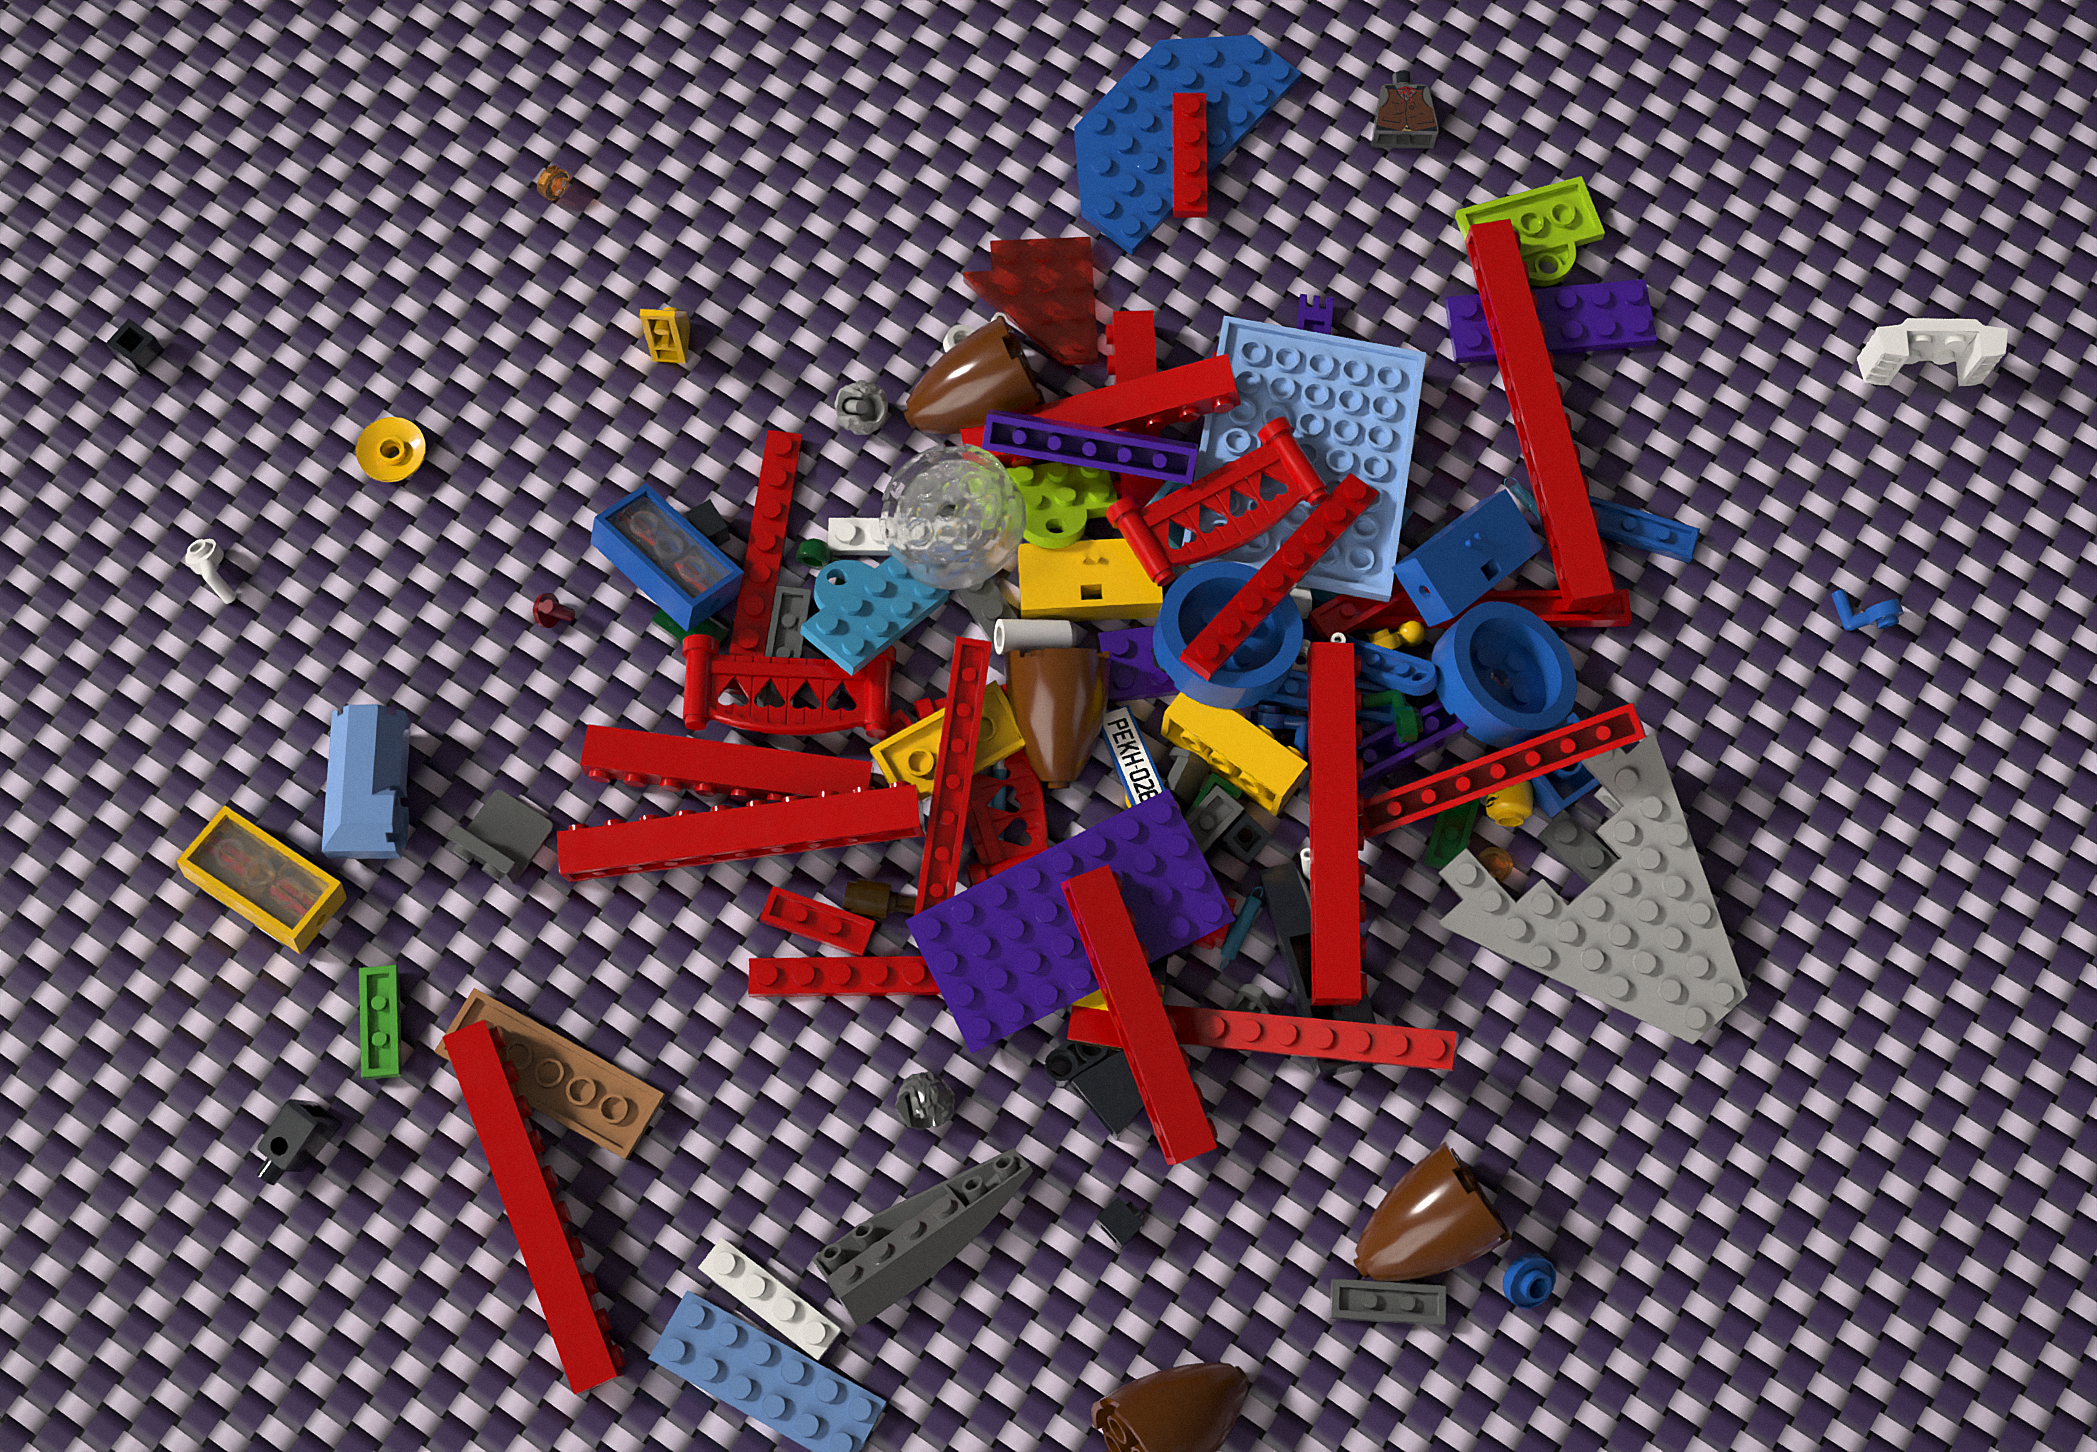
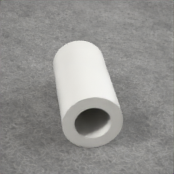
M998 619L994 630L995 650L997 654L1004 655V652L1025 650V653H1031L1032 650H1044L1045 648H1075L1077 641L1076 630L1074 627H1071L1068 620Z

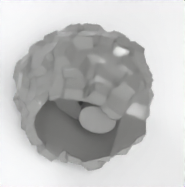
M858 380L850 385H845V387L839 390L834 406L837 414L836 420L844 429L851 430L855 435H868L879 429L880 424L885 422V415L888 410V400L884 390L874 383H867L865 380Z

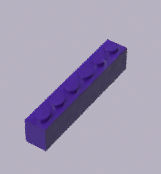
M990 409L986 416L981 449L1192 484L1198 444Z

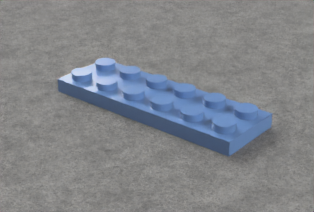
M688 1290L648 1358L812 1452H861L887 1404V1401Z

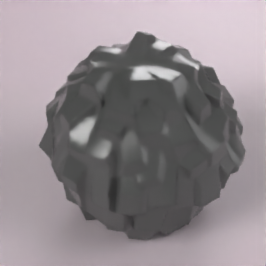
M929 1071L910 1075L903 1081L899 1093L896 1094L898 1100L895 1104V1109L899 1114L900 1121L905 1122L909 1128L924 1130L931 1126H941L946 1121H949L950 1115L954 1111L955 1094L939 1075Z

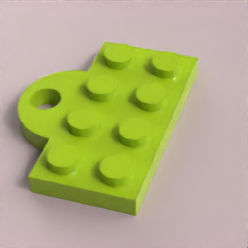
M1582 176L1459 209L1455 214V219L1464 242L1471 225L1510 219L1513 230L1518 231L1520 236L1521 248L1519 252L1522 261L1525 260L1528 264V284L1538 287L1551 286L1562 281L1569 274L1574 264L1576 247L1602 240L1605 235ZM1549 262L1555 267L1556 272L1551 274L1544 273L1540 270L1538 264Z
M1062 462L969 472L968 477L969 487L983 531L1017 527L1020 534L1027 541L1044 548H1063L1076 543L1085 533L1087 519L1106 517V510L1118 501L1108 470ZM1051 528H1058L1064 532L1052 533L1048 530Z

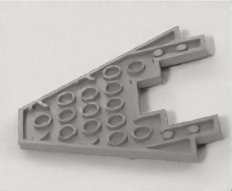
M1650 733L1647 735V738H1644L1627 754L1621 748H1617L1581 761L1622 807L1595 831L1620 858L1568 905L1544 879L1537 882L1515 902L1466 848L1438 872L1462 901L1437 923L1442 928L1687 1043L1694 1044L1748 994L1656 736Z

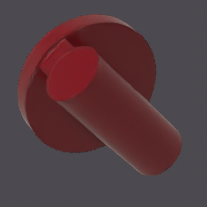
M542 593L536 598L533 605V616L540 627L552 628L558 623L559 619L568 622L572 621L575 617V610L560 604L554 594Z

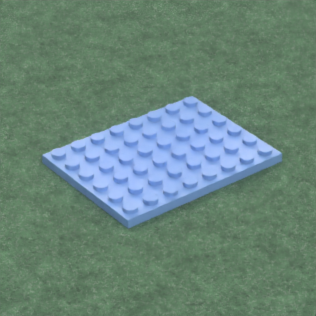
M1224 316L1216 356L1228 353L1242 405L1235 406L1226 413L1218 414L1213 412L1206 414L1194 481L1263 446L1257 437L1261 428L1278 417L1286 416L1295 429L1294 437L1328 487L1326 491L1329 495L1350 472L1378 492V496L1373 504L1299 582L1298 586L1389 602L1394 577L1392 567L1396 564L1426 352ZM1261 474L1260 496L1263 500L1271 501L1275 498L1276 494H1285L1288 491L1285 484ZM1232 489L1230 490L1229 510L1233 516L1241 517L1246 510L1257 508L1258 505L1255 500ZM1302 501L1284 519L1253 541L1221 556L1190 564V566L1197 567L1213 562H1235L1260 569L1320 504L1311 506L1309 502ZM1200 506L1199 529L1202 532L1210 533L1214 530L1215 526H1224L1227 523V519L1223 515ZM1185 528L1182 546L1184 542L1190 543L1195 541L1197 537L1194 532Z

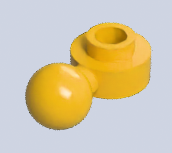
M1408 621L1401 624L1395 633L1390 634L1388 628L1368 635L1369 643L1391 650L1401 645L1416 647L1423 642L1425 629L1421 623Z

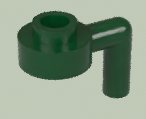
M816 538L801 542L796 554V560L799 563L816 570H822L828 564L842 560L833 556V552L828 548L826 542ZM836 578L834 585L845 584V581L841 578Z
M1394 689L1361 695L1362 709L1392 704L1395 729L1399 742L1402 744L1417 741L1418 734L1423 732L1422 718L1419 712H1414L1412 706H1407L1403 692Z

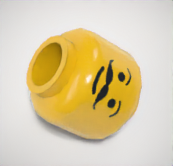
M1525 781L1487 795V815L1500 826L1516 827L1522 825L1524 820L1528 819L1533 813L1532 784L1529 781Z

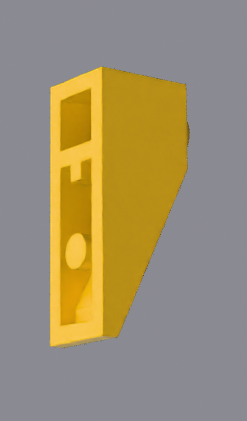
M666 307L663 310L640 309L639 316L652 361L686 363L690 336V323L687 311H681L674 307Z

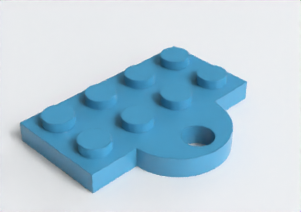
M899 551L875 569L860 561H835L825 566L817 575L814 599L820 611L801 625L800 634L853 676L948 600L949 591ZM834 577L841 578L845 581V584L834 585L828 580Z

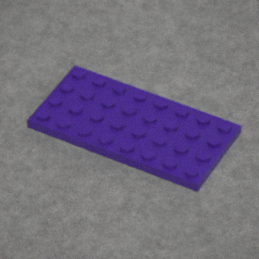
M1169 789L905 920L971 1054L1100 989L1060 885L1067 879L1108 864L1112 872H1117L1123 887V892L1120 893L1125 907L1129 906L1135 916L1136 927L1133 929L1138 942L1142 941L1145 944L1149 953L1150 961L1147 965L1236 920Z

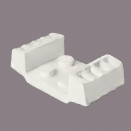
M1907 318L1901 325L1877 327L1876 332L1871 336L1869 342L1866 343L1861 354L1857 356V361L1863 381L1870 384L1889 385L1903 364L1933 361L1939 365L1956 362L1959 386L1977 385L1983 383L1991 370L1999 363L2002 356L2006 354L2008 329L1985 326L1977 319Z

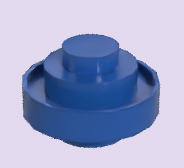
M1530 1252L1521 1255L1506 1270L1503 1278V1292L1506 1298L1520 1309L1537 1307L1553 1291L1556 1283V1270L1553 1264L1539 1253Z

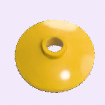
M399 417L382 418L371 423L363 430L356 444V458L361 469L371 478L381 482H397L408 478L419 469L426 454V442L420 429L412 422ZM392 451H399L396 457L388 458Z

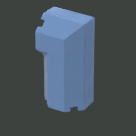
M378 704L347 705L343 707V714L338 709L332 711L322 852L328 859H402L404 853L400 848H406L409 830V808L402 807L400 798H407L406 785L411 720L405 711L396 709V716L387 714L386 706Z

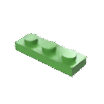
M397 965L359 968L361 1077L364 1080L401 1077L399 967Z

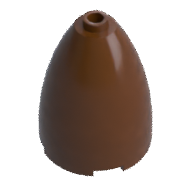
M1004 316L982 326L959 341L925 373L906 401L908 408L903 410L905 418L912 429L917 427L920 432L939 435H961L960 429L985 425L986 416L990 409L1024 414L1036 409L1038 405L1046 404L1041 389H1037V382L1031 370L1032 367L1011 326L1006 328L1005 323L1007 322Z
M1045 648L1044 650H1032L1031 653H1025V650L1004 652L1007 699L1010 703L1016 725L1025 742L1023 751L1040 781L1048 782V789L1070 788V782L1078 780L1092 755L1103 725L1108 703L1111 651H1103V653L1097 654V649Z
M1445 1141L1417 1162L1385 1195L1362 1231L1355 1248L1358 1257L1353 1262L1365 1279L1370 1276L1375 1281L1418 1279L1462 1266L1487 1254L1511 1239L1512 1236L1498 1211L1492 1209L1491 1202L1476 1178L1453 1148L1450 1149Z
M1205 1362L1164 1369L1132 1381L1095 1402L1091 1409L1093 1426L1097 1430L1102 1428L1104 1440L1108 1447V1450L1105 1452H1218L1241 1415L1248 1396L1247 1387L1249 1386V1380L1239 1366L1234 1367L1229 1363Z

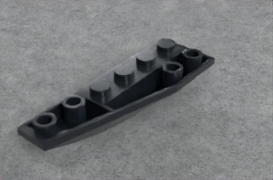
M1294 862L1258 870L1298 1017L1376 1024L1368 992L1366 996H1361L1357 1007L1312 1006L1310 890ZM1309 1057L1315 1080L1382 1065Z

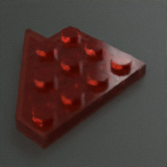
M1091 237L990 241L991 271L963 272V283L998 312L1004 313L1010 322L1064 366L1098 364Z

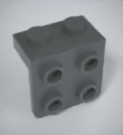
M498 789L490 795L466 830L455 824L447 837L454 845L452 851L467 862L475 859L484 865L482 870L490 877L499 882L504 878L515 885L553 832L554 826L550 820L503 790Z

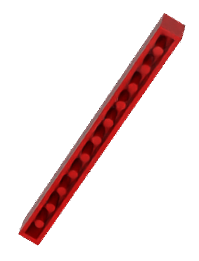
M1510 219L1471 225L1465 244L1565 611L1570 612L1607 605L1616 591V579L1614 573L1608 571L1606 564V543L1603 539H1599L1597 511L1594 507L1590 506L1588 499L1589 482L1585 475L1582 476L1580 471V450L1577 444H1573L1570 435L1572 431L1571 418L1563 410V390L1560 382L1555 381L1553 374L1555 367L1554 357L1551 351H1547L1544 342L1546 339V329L1543 321L1538 320L1536 313L1538 306L1535 291H1530L1529 268L1527 262L1521 259L1519 233L1513 230Z

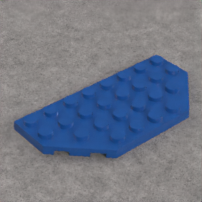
M1252 35L1159 40L1074 126L1081 217L1132 256L1173 213V93H1206L1208 177L1300 81L1302 72Z

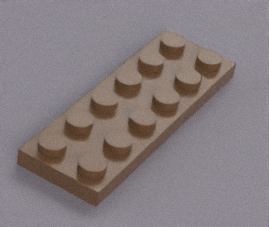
M473 988L445 1035L483 1019L493 1023L494 1027L499 1025L507 1043V1046L502 1048L507 1061H513L519 1074L520 1080L515 1082L520 1096L525 1095L531 1108L628 1161L665 1099V1094L478 989ZM442 1038L434 1052L451 1062Z

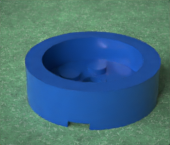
M1235 562L1208 563L1197 566L1181 575L1167 591L1154 626L1153 648L1160 668L1165 669L1175 682L1174 686L1187 697L1216 708H1245L1258 704L1259 700L1268 697L1272 693L1275 694L1287 680L1303 641L1301 615L1290 594L1286 596L1209 681L1179 660L1182 651L1259 569Z
M1497 601L1479 604L1470 609L1449 627L1434 646L1431 663H1433L1437 672L1438 684L1435 689L1441 703L1450 716L1455 713L1469 727L1466 730L1467 733L1486 744L1499 748H1509L1539 737L1562 722L1574 705L1577 680L1574 665L1566 647L1549 625L1532 612L1520 606ZM1491 673L1499 679L1500 683H1504L1502 687L1492 680Z

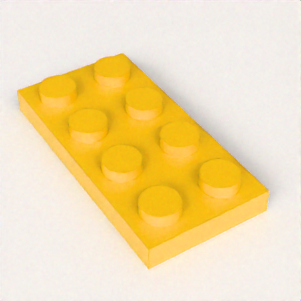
M996 680L985 687L972 776L1023 749L1025 745L1016 725L1010 703ZM945 708L870 748L872 756L889 785L899 781H907L911 785L916 784L922 795V803L930 800L932 797Z

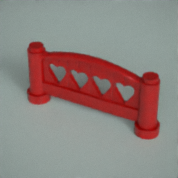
M1286 416L1278 417L1261 428L1257 437L1263 446L1192 482V484L1186 485L1144 508L1141 507L1135 496L1130 495L1119 499L1106 510L1105 516L1111 526L1119 528L1148 577L1158 587L1170 583L1176 577L1175 568L1206 561L1231 552L1270 530L1295 509L1300 502L1305 501L1309 502L1311 506H1316L1329 496L1326 491L1328 487L1294 437L1295 429ZM1261 474L1285 484L1288 491L1285 494H1276L1275 498L1271 501L1263 500L1260 496ZM1232 489L1255 500L1258 505L1257 508L1246 510L1241 517L1233 516L1229 510L1230 490ZM1200 506L1223 515L1227 519V523L1224 526H1215L1214 530L1210 533L1202 532L1199 529ZM1171 521L1194 532L1197 538L1190 543L1184 542L1180 549L1171 548L1168 544L1169 522Z
M694 634L685 637L683 640L682 656L686 659L683 721L687 729L695 731L704 730L709 721H717L740 729L776 735H816L863 727L866 730V735L871 738H883L890 729L892 668L896 666L897 652L896 648L892 645L851 676L832 659L718 654V640L712 636ZM733 680L738 682L749 699V702L744 706H738L735 703L722 705L718 701L719 697ZM769 681H772L784 699L785 703L782 707L775 708L770 704L765 707H759L755 704L754 700ZM805 683H808L821 703L817 709H809L807 706L796 709L790 704L791 700ZM844 685L857 706L852 711H846L842 707L838 710H831L827 707L826 703L839 686Z
M1005 684L999 685L1007 698ZM929 697L914 701L918 722L945 708L946 697L930 701ZM1023 749L1005 758L1003 767L1007 768L1010 773L1007 779L999 780L978 773L972 776L966 822L979 862L966 866L970 888L1051 848L1048 844L1047 812L1041 781L1029 764ZM1010 786L1016 791L1014 800L1020 804V810L1016 813H1010L987 805L1003 787ZM1021 819L1027 825L1025 833L1030 836L1031 843L1027 846H1020L999 840L998 838L1014 820Z

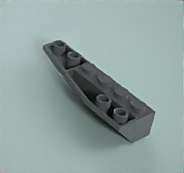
M1012 1148L873 1215L865 1222L858 1224L845 1236L825 1247L823 1251L811 1259L857 1327L860 1328L922 1285L960 1253L1002 1210L1033 1170L1023 1157Z

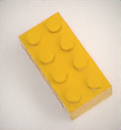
M1180 692L1164 712L1161 735L1177 747L1200 755L1209 764L1212 772L1243 790L1245 796L1276 817L1301 784L1308 764L1304 761V756L1291 746L1284 747L1274 740L1275 736L1262 725L1255 726L1246 720L1245 714L1239 708L1223 709L1204 705Z

